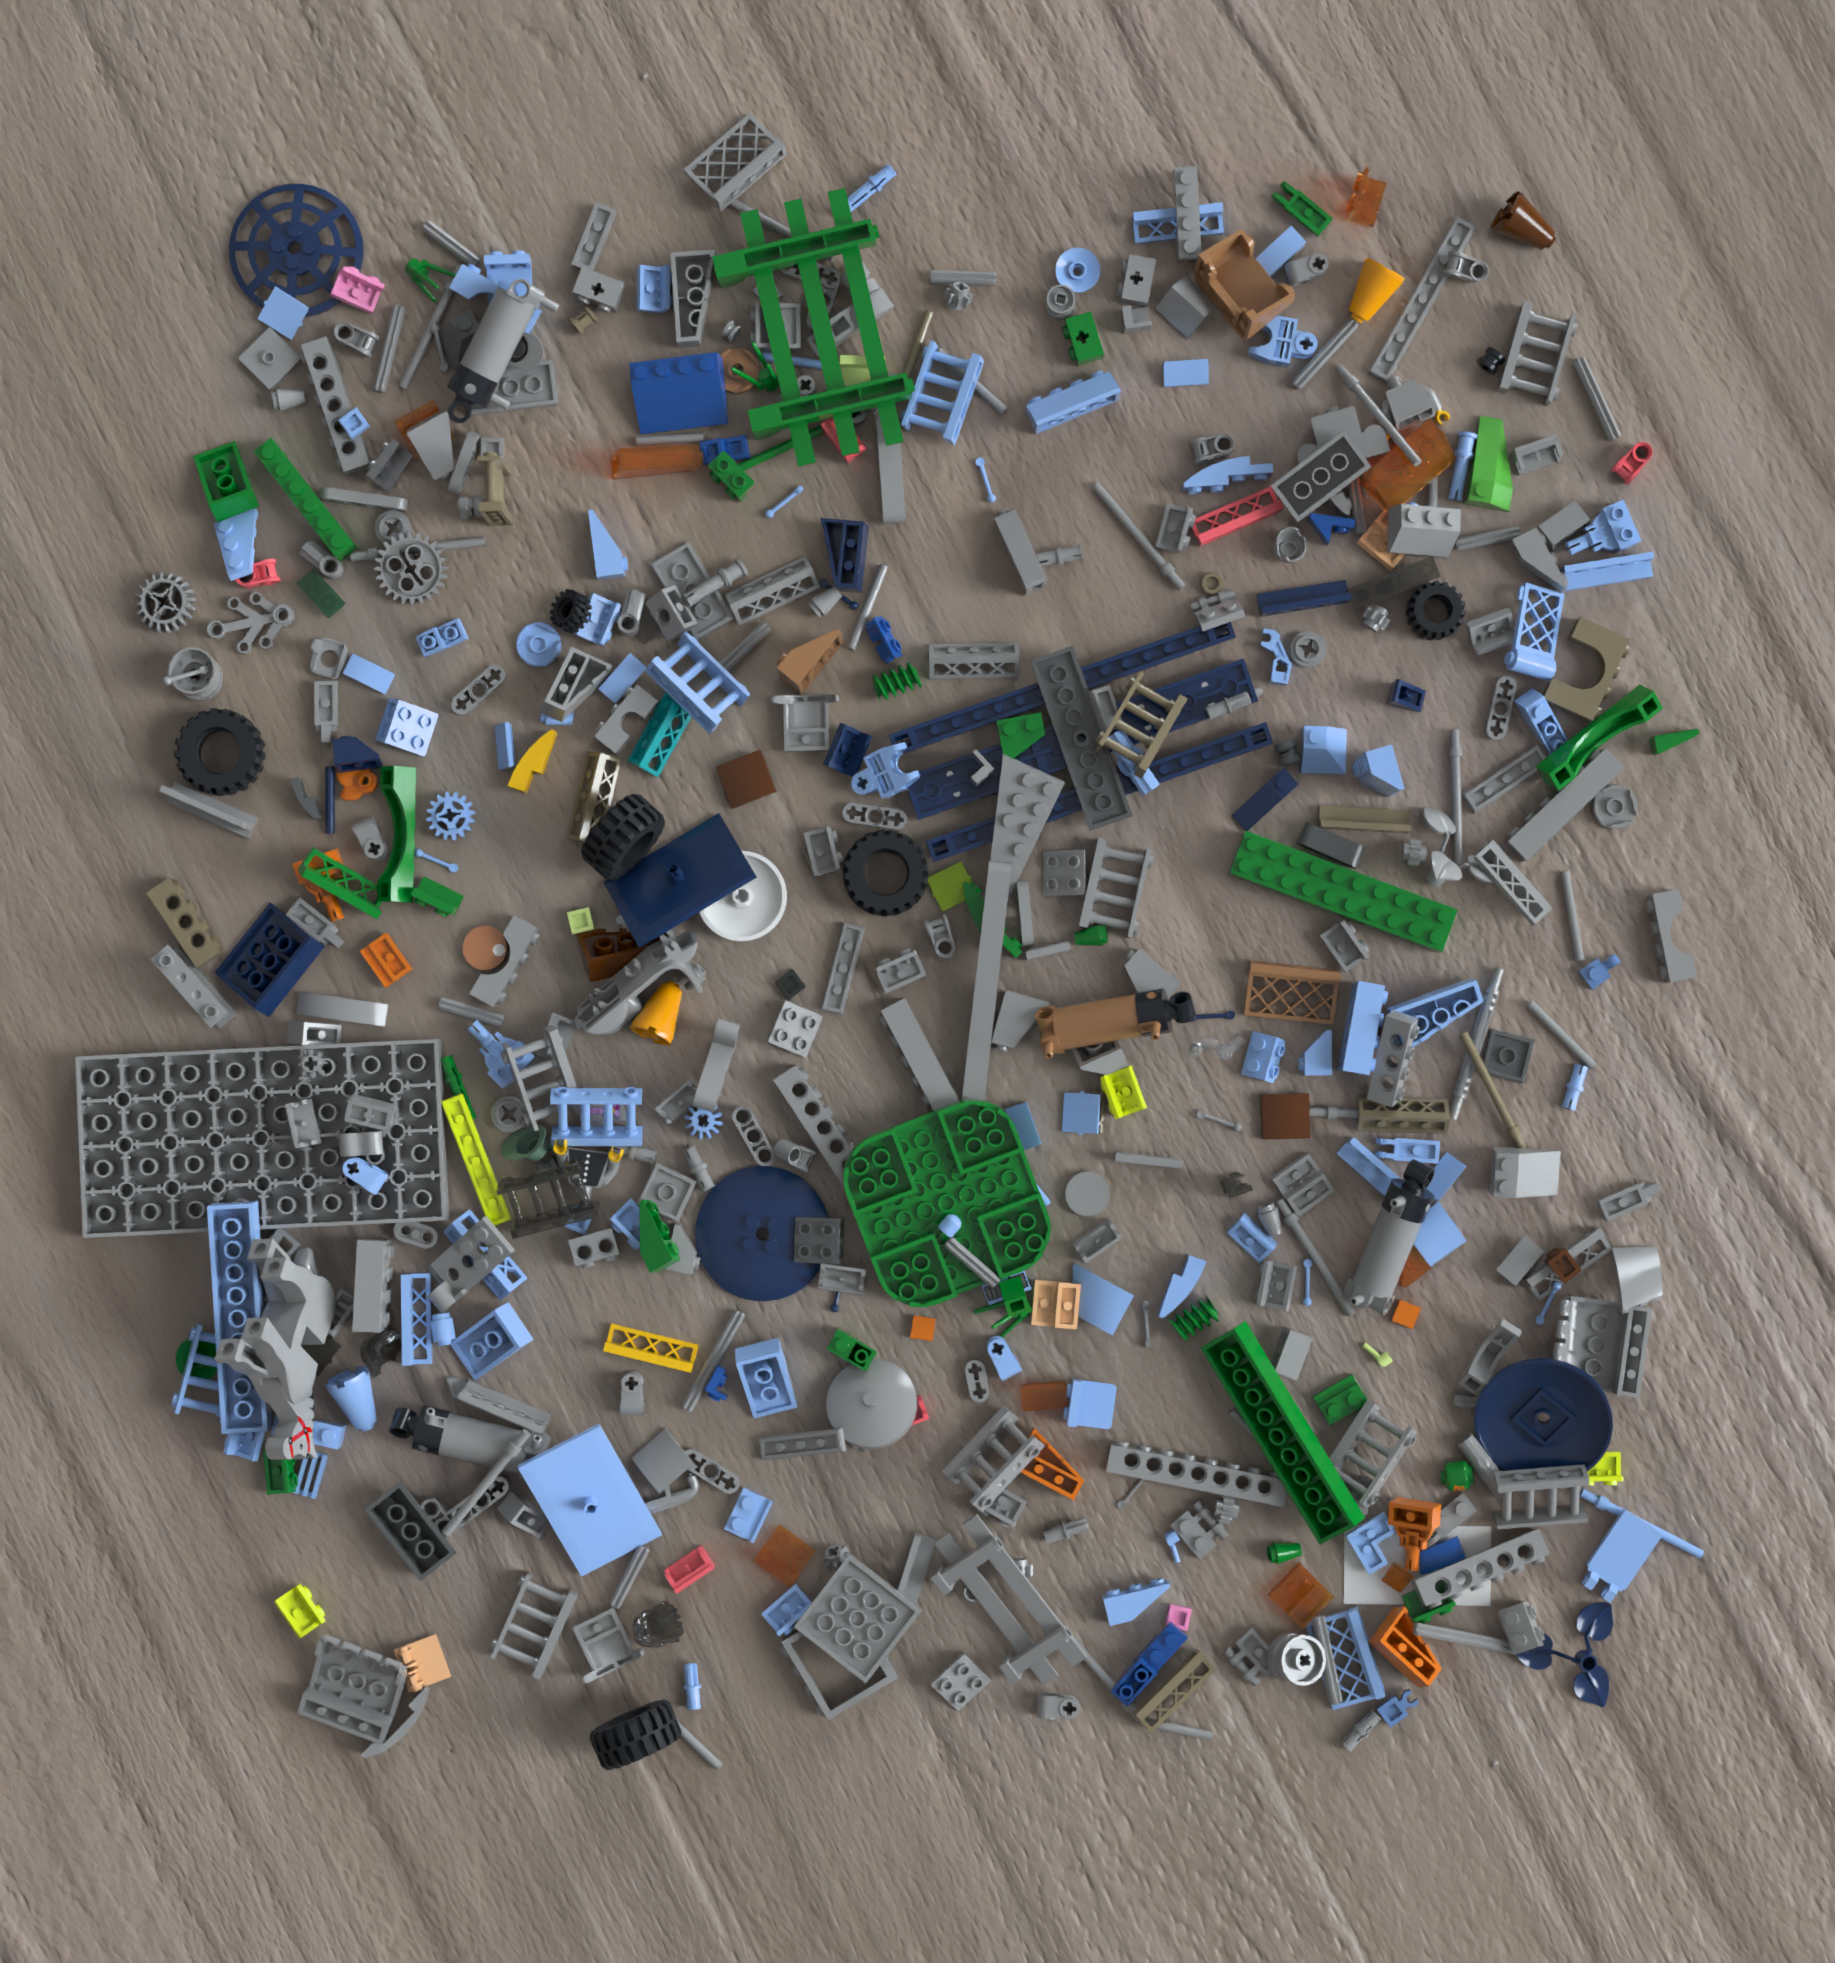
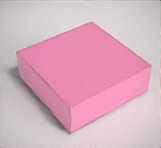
M1169 1603L1165 1626L1171 1621L1179 1629L1188 1631L1192 1608Z

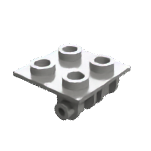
M1085 850L1043 851V896L1085 895Z
M784 1000L767 1042L806 1058L823 1016Z
M966 1652L958 1654L953 1663H949L948 1668L944 1667V1672L942 1671L937 1677H933L934 1681L930 1683L957 1711L991 1682V1679L970 1660L971 1658Z

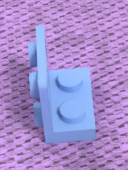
M389 698L375 741L425 756L438 714L401 700Z

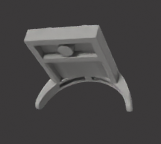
M780 695L771 697L773 704H783L785 752L829 751L828 703L838 702V695Z
M614 1607L572 1627L592 1669L591 1672L581 1678L584 1684L644 1655L642 1648L634 1650Z

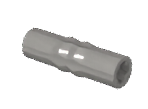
M1472 1433L1465 1436L1457 1443V1446L1496 1499H1502V1493H1498L1494 1482V1472L1499 1471L1498 1467Z

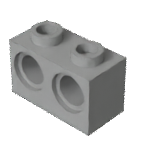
M613 1227L568 1240L575 1266L581 1265L582 1269L594 1266V1261L603 1259L604 1263L617 1259L616 1255L621 1253ZM604 1239L609 1240L612 1244V1249L609 1252H604L600 1247V1243ZM581 1246H587L590 1249L588 1258H582L579 1255L578 1251Z

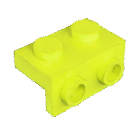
M1132 1065L1100 1077L1101 1089L1108 1098V1108L1115 1119L1147 1108Z
M1605 1452L1601 1460L1587 1472L1589 1485H1594V1481H1603V1485H1617V1481H1623V1476L1621 1475V1452Z
M298 1584L274 1601L298 1639L325 1622L323 1618L325 1614L319 1605L315 1606L310 1599L312 1597L311 1592L306 1586L302 1587L301 1584Z

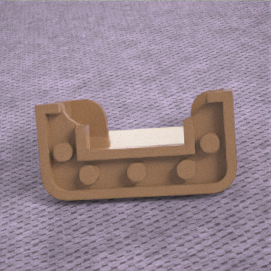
M1240 229L1198 254L1194 277L1199 287L1239 337L1247 340L1293 303L1295 293L1290 285L1285 283L1277 285L1253 256L1255 244L1252 237Z

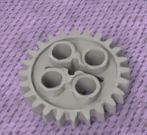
M412 531L408 532L407 537H405L403 532H400L399 540L395 536H391L392 544L385 541L383 544L386 550H378L382 557H376L375 561L381 564L376 566L374 570L381 571V574L376 579H383L384 582L380 585V588L387 586L386 595L393 592L394 601L400 596L402 597V604L407 599H410L411 605H414L416 598L422 604L424 596L429 600L432 599L431 591L435 594L439 593L436 586L443 587L445 585L440 579L448 577V575L442 572V570L449 568V566L442 564L447 557H440L439 554L443 551V548L436 550L437 541L430 544L429 535L425 539H421V532H418L416 537H413ZM410 547L419 548L421 556L413 558L409 553ZM401 550L404 551L410 565H416L417 568L414 571L416 575L422 580L423 585H420L418 583V580L413 571H407L406 568L409 565L405 558L400 554ZM391 559H399L402 563L401 569H393L390 565ZM422 567H430L433 571L432 577L423 576L421 572ZM403 578L412 579L414 583L413 588H405L402 584Z

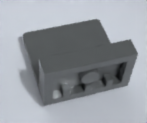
M843 1217L795 1218L794 1262L843 1263Z

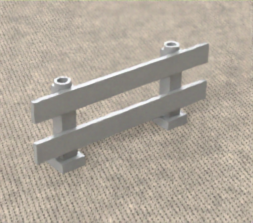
M978 1514L962 1524L978 1545L977 1548L968 1554L964 1553L950 1533L934 1543L950 1564L947 1568L940 1565L934 1569L931 1576L934 1584L945 1596L951 1592L955 1582L961 1578L1019 1654L1015 1657L1011 1653L1003 1657L999 1666L1012 1684L1018 1682L1023 1671L1029 1667L1043 1685L1058 1677L1059 1674L1046 1659V1656L1059 1649L1072 1667L1087 1658V1655L1074 1640L1070 1629L1060 1622L1006 1552L1002 1541L992 1534ZM990 1560L1045 1631L1046 1637L1036 1643L1033 1642L978 1571V1566Z

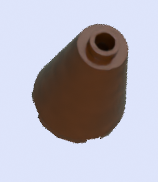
M1516 191L1506 200L1508 204L1505 208H1500L1491 225L1492 229L1495 232L1543 250L1545 247L1548 249L1556 239L1554 229L1522 193Z

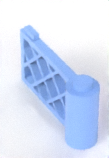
M1523 583L1518 588L1517 600H1520L1512 649L1506 653L1504 663L1508 670L1549 681L1556 671L1554 654L1564 594L1530 583ZM1529 590L1534 591L1539 599L1531 604L1528 598ZM1549 596L1556 598L1555 608L1552 610L1545 600ZM1539 603H1541L1546 612L1540 618L1534 609ZM1528 611L1535 620L1529 626L1524 619L1525 613ZM1547 617L1552 622V628L1548 632L1542 623V620ZM1535 625L1539 627L1543 634L1538 639H1535L1530 630ZM1524 633L1527 634L1531 641V644L1528 646L1520 645L1521 635ZM1544 638L1549 645L1548 652L1542 651L1538 644Z

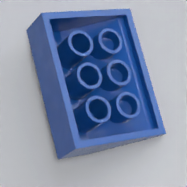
M713 352L629 363L631 387L641 435L729 424L723 357L719 353Z

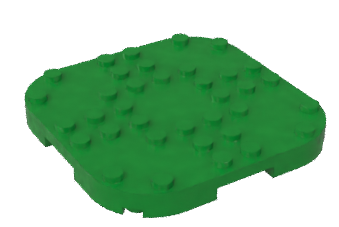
M982 1099L957 1101L881 1130L859 1141L846 1158L843 1168L844 1189L878 1279L884 1290L893 1299L908 1306H933L958 1296L957 1294L986 1284L945 1248L944 1243L950 1237L945 1235L938 1228V1225L948 1214L956 1215L961 1221V1227L954 1234L953 1238L994 1272L1000 1280L1033 1266L1042 1257L1050 1240V1218L1016 1127L1006 1112L989 1101Z

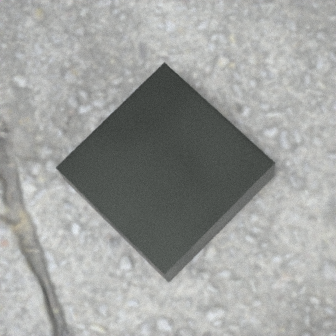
M793 969L775 982L788 1000L806 987Z

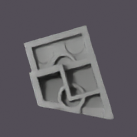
M1621 1247L1611 1249L1610 1255L1615 1267L1614 1279L1619 1291L1617 1299L1622 1313H1627L1630 1308L1637 1305L1642 1307L1648 1302H1654L1662 1298V1274L1656 1247Z

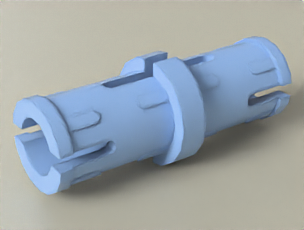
M1574 1064L1570 1081L1566 1083L1567 1091L1561 1107L1568 1108L1569 1106L1570 1110H1576L1580 1092H1583L1584 1089L1582 1085L1588 1067Z

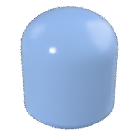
M948 1214L938 1225V1228L951 1238L961 1227V1221L956 1215Z

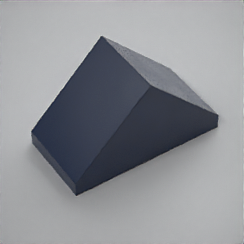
M1396 679L1391 684L1387 705L1421 712L1426 691L1403 680Z

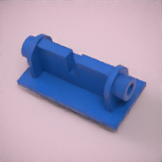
M882 616L875 617L872 621L865 624L867 627L865 630L872 643L881 641V644L875 648L882 661L888 664L894 660L893 658L903 656L901 645L890 632L891 626Z

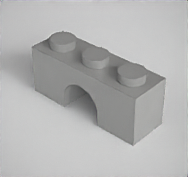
M638 684L627 689L623 695L625 698L620 705L618 703L615 704L609 712L610 718L606 723L602 721L595 729L597 734L594 737L616 755L621 752L631 739L623 731L622 722L624 718L630 714H636L646 721L659 704L653 696Z

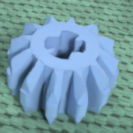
M689 1107L688 1110L693 1116L685 1115V1119L692 1120V1123L686 1124L685 1127H694L690 1135L693 1136L699 1131L698 1139H702L704 1132H706L707 1138L710 1139L712 1138L710 1130L716 1134L719 1133V1130L714 1125H723V1122L716 1121V1118L721 1117L722 1113L714 1115L713 1112L697 1108L698 1111H696L694 1108ZM701 1114L702 1116L708 1115L707 1121L709 1124L707 1126L703 1124V1127L699 1125L701 1120L698 1117Z

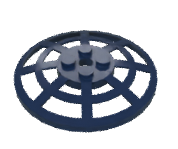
M285 184L273 187L251 200L238 216L232 229L229 243V260L234 277L246 296L262 309L265 306L264 300L254 294L262 283L272 290L274 287H277L295 299L296 295L308 294L321 287L330 295L333 284L329 280L335 274L341 256L355 258L353 267L358 269L359 273L361 272L364 258V243L361 230L347 206L328 191L306 184ZM295 190L293 202L282 203L269 210H266L260 203L262 199L274 193ZM304 190L324 196L337 207L326 214L316 206L303 203ZM253 208L260 218L254 224L249 240L236 241L243 219ZM292 209L291 221L279 224L272 217L277 212ZM304 209L313 212L321 219L312 226L301 222V211ZM343 214L347 217L352 227L355 248L342 247L339 231L333 222ZM266 222L273 230L268 241H255L259 229ZM326 226L330 228L333 235L334 246L322 245L317 234ZM293 243H298L301 247L300 251L296 254L289 253V247ZM235 251H248L250 265L256 274V277L248 285H246L238 270ZM255 251H267L271 261L262 271L256 262ZM322 254L334 255L329 269L323 274L317 267ZM278 269L283 274L288 275L287 287L272 282L268 277ZM310 272L317 280L308 286L297 288V276ZM331 297L319 305L309 307L304 318L326 312L341 301Z

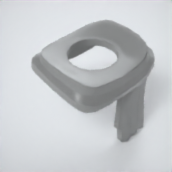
M329 638L314 639L311 646L313 654L309 664L310 671L326 678H339L347 659V646L342 642ZM328 650H333L338 655L337 664L331 668L325 667L321 662L322 654Z

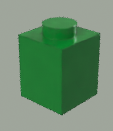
M1020 1276L999 1282L1008 1317L1030 1310Z

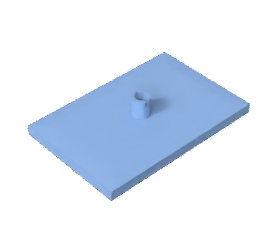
M599 1423L518 1465L520 1473L581 1577L662 1535L661 1530Z

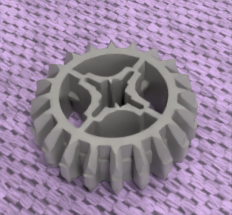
M161 572L159 579L155 574L151 575L152 582L145 579L144 583L147 586L145 588L142 586L138 587L142 591V595H135V598L141 600V602L135 603L136 608H142L137 612L139 617L144 616L141 622L143 624L149 623L148 628L151 630L156 627V631L159 633L164 628L167 633H171L172 626L174 630L179 631V623L187 626V622L184 619L186 617L193 619V616L188 614L189 610L196 611V608L191 606L190 603L197 601L196 598L189 597L194 594L193 589H187L190 585L189 582L185 581L182 583L183 578L181 576L175 578V574L171 572L168 576ZM171 585L169 589L167 588L161 594L154 592L161 586ZM177 590L180 591L182 596L181 607H179L175 601L177 597ZM150 598H152L156 604L154 609V615L151 614L149 608ZM157 598H161L162 600H168L170 602L169 604L173 605L174 607L172 608L170 606L163 605L162 602ZM168 612L177 613V615H175L171 619L160 620L161 617H165V615Z

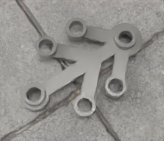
M253 592L249 596L250 602L255 606H262L270 612V614L260 615L244 605L238 597H231L227 602L228 607L233 611H239L247 616L248 619L225 624L218 620L211 621L207 626V633L214 639H221L226 633L250 628L244 639L237 644V650L246 655L251 652V644L263 625L272 623L266 635L259 639V645L263 649L268 650L273 647V639L280 628L289 626L293 622V609L286 604L276 606L266 600L261 593ZM255 595L260 596V601L257 603L253 601ZM238 600V606L233 608L231 606L232 601ZM282 612L287 613V617L284 620L280 619ZM216 627H221L220 634L214 633ZM264 639L270 640L268 646H263ZM244 643L248 645L246 651L241 650V645Z

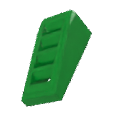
M1699 729L1651 737L1652 755L1660 754L1700 734Z

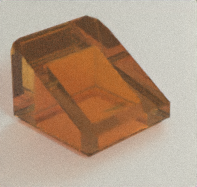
M1393 1561L1381 1581L1401 1593L1413 1579L1414 1575Z

